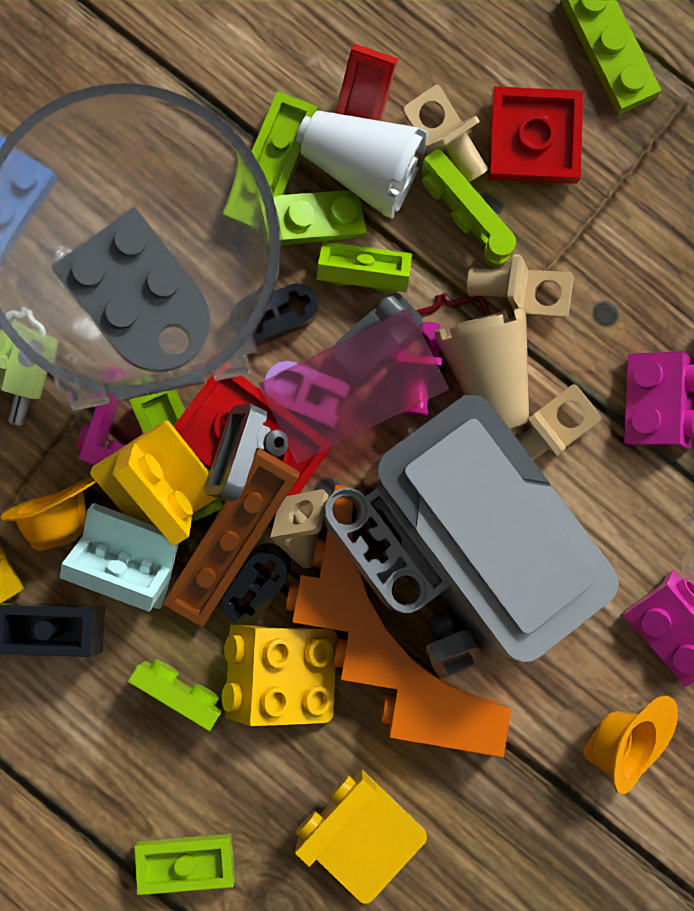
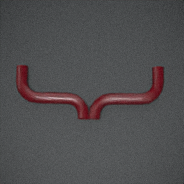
M447 293L436 295L434 305L416 310L420 315L435 312L441 307L443 299L450 306L477 301L481 304L483 314L490 313L488 303L482 296H466L453 300L449 298Z

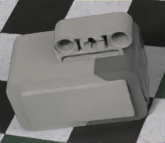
M464 395L376 461L366 471L363 479V488L367 496L353 488H341L329 496L323 508L325 526L388 609L401 613L414 612L421 609L440 594L466 630H471L478 646L485 652L521 662H530L541 657L608 604L616 595L619 587L618 576L612 565L555 489L549 487L551 486L549 481L493 406L485 398L478 395ZM348 499L355 504L357 518L353 524L344 525L334 518L332 507L336 500ZM378 513H381V515L392 528V530L397 534L398 538L401 540V544L396 539L394 534L391 532V530L388 528V526L385 524V522L382 520ZM368 521L372 528L363 533L371 543L381 541L385 547L380 552V556L383 559L381 563L377 559L367 561L363 555L369 549L366 542L361 536L356 537L351 542L347 534L360 529ZM401 576L409 578L415 588L411 601L403 605L399 604L392 595L393 583Z

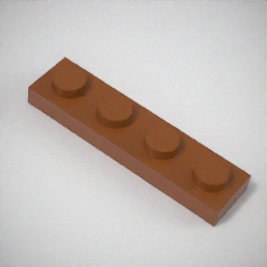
M258 448L240 497L236 501L224 502L162 604L203 627L292 489L300 472Z

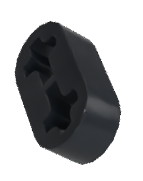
M296 283L249 301L241 306L236 313V330L242 340L248 344L262 345L304 328L312 323L317 316L318 303L316 295L308 286ZM292 296H298L300 301L308 300L310 302L304 306L305 314L303 316H297L295 311H289L280 315L279 311L291 306L290 298ZM252 313H256L259 318H265L272 314L275 316V318L263 323L264 331L260 334H255L252 328L244 329V326L249 324L248 316Z
M272 543L259 545L251 553L229 585L222 600V610L231 622L238 625L255 623L284 585L291 569V558L280 546ZM270 560L276 564L275 570H271L263 580L258 574L262 565H265ZM248 589L255 592L251 604L248 603L245 607H242L237 603L239 599L243 598Z

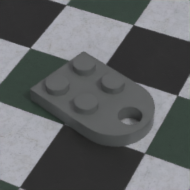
M135 206L51 266L53 273L119 356L130 365L148 372H169L188 364L202 349L210 328V312L207 301L195 282ZM176 327L186 333L189 345L183 353L174 355L162 349L159 343V336L165 329Z

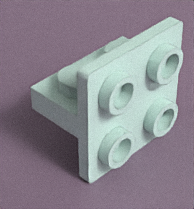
M93 503L87 510L82 538L62 563L60 578L150 612L152 607L160 609L166 598L178 544L172 546L155 525Z

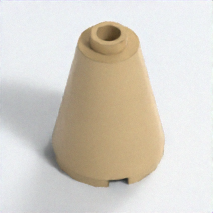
M524 307L516 308L514 310L515 318L508 319L506 311L458 323L456 324L457 327L449 329L451 333L449 336H447L445 328L434 331L436 342L464 395H478L485 398L514 435L522 433L521 425L529 421L527 322Z

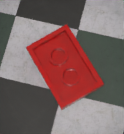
M222 361L173 427L203 465L210 470L230 410L235 405L249 403L267 411V418L263 425L269 427L270 430L284 432L289 441L287 451L281 456L274 457L300 472L297 481L287 496L299 494L333 447V444Z

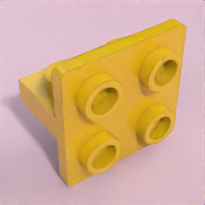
M166 420L95 464L90 472L93 479L123 514L155 525L172 546L189 537L193 513L216 499L205 493V484L209 471L171 423Z

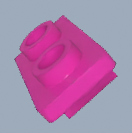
M109 371L105 381L100 380L94 390L92 406L96 408L91 423H86L82 427L77 440V450L81 451L78 459L95 465L125 446L109 441L107 449L104 448L126 384V380L119 374Z

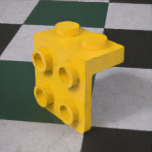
M230 624L229 636L224 646V654L228 662L227 683L222 690V705L225 710V718L248 726L329 722L334 713L336 667L333 665L337 647L336 632L328 628H267L255 625Z
M361 769L353 779L349 775L343 778L329 795V798L332 800L331 803L320 814L316 811L312 812L296 831L299 837L297 838L295 854L309 867L317 860L361 903L368 904L375 899L425 844L427 834L425 829Z

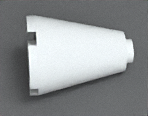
M318 110L312 118L305 116L299 127L296 142L301 144V154L381 214L393 219L395 211L398 212L402 207L419 169L416 167L418 158L414 157L416 152L424 155L429 131L418 127Z

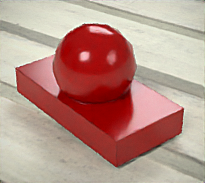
M354 44L350 51L335 113L381 121L386 102L389 98L398 58Z

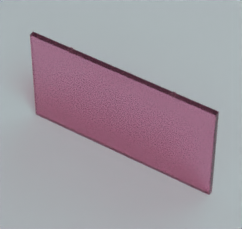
M410 308L258 384L281 431L288 438V446L297 463L328 448L333 449L334 445L412 407L417 408L418 404L449 389Z

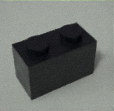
M18 602L0 604V654L92 657L103 652L105 606Z

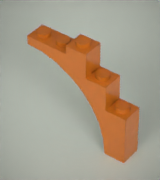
M335 485L334 492L337 491V490H339V489H341V488H352V487H346V486ZM338 499L334 502L332 511L334 518L339 523L351 525L353 502L348 499ZM327 530L326 541H316L312 567L321 568L320 577L302 574L300 575L299 584L290 583L286 610L294 611L293 623L348 632L347 640L338 638L333 666L342 668L341 680L395 689L394 696L385 695L381 723L389 724L388 732L390 738L504 757L511 708L504 702L468 693L442 680L412 658L383 625L367 596L359 570L331 532ZM351 532V533L347 534V536H348V538H349V539L351 540V542H352V541H353V534H352V532Z

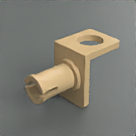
M434 85L402 108L405 117L412 127L429 131L426 147L427 153L438 147L441 151L445 150L454 166L468 182L473 181L489 169L468 136L471 132L470 128L479 123V119L477 116L461 121L440 85ZM434 102L441 107L443 120L438 127L428 128L422 124L419 118V111L424 103Z
M513 254L510 271L471 267L467 280V292L470 297L507 298L514 310L524 307L526 315L566 318L570 310L574 277L571 272L528 270L522 256ZM545 282H554L561 288L560 299L551 306L541 305L536 300L537 288Z
M574 384L529 417L531 428L518 437L517 440L533 461L548 449L558 456L564 451L566 446L600 422L601 415L581 389ZM573 401L582 406L584 419L579 426L568 428L559 422L557 411L565 402Z
M320 489L286 496L276 512L274 523L268 524L252 551L259 545L272 543L280 546L303 569L311 568L316 541L318 540L324 519L323 508L328 499L326 491ZM312 504L313 511L310 517L307 518L299 509L304 505Z

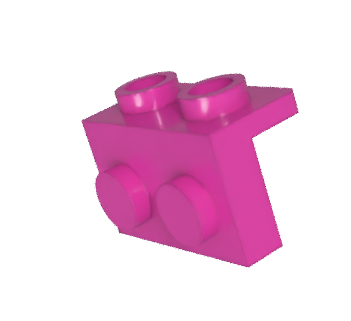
M685 352L628 354L624 444L629 446H676L681 449H691L692 438H694V359Z
M672 570L665 576L660 586L628 607L623 616L686 687L694 682V583L688 578L682 579L676 571Z

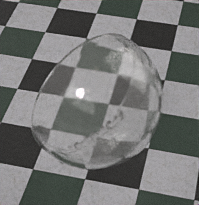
M132 83L105 84L71 92L48 103L22 122L0 148V327L21 352L43 370L53 375L57 394L67 392L70 405L76 411L109 404V393H114L116 400L119 402L205 384L206 375L211 372L215 381L250 374L247 354L257 352L253 333L269 307L279 277L281 228L276 202L266 175L240 136L212 111L190 98L170 90ZM134 206L201 290L209 307L210 328L202 349L188 364L169 372L156 373L144 371L122 359L51 269L54 263ZM167 328L159 336L160 346L169 354H181L188 348V337L179 328Z

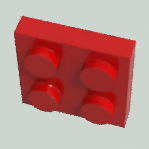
M494 86L491 98L488 180L577 184L581 179L584 91Z

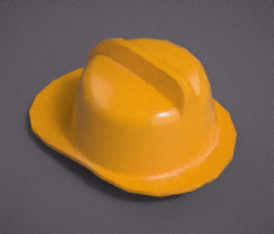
M89 476L59 492L23 502L2 513L0 519L3 521H14L23 537L37 551L67 545L75 541L84 531L87 514L84 490L96 483L92 476Z
M666 695L657 697L640 713L615 711L607 714L583 748L584 757L595 764L599 770L612 777L613 786L617 793L624 795L630 792L641 775L660 757L668 746L678 721L676 701Z

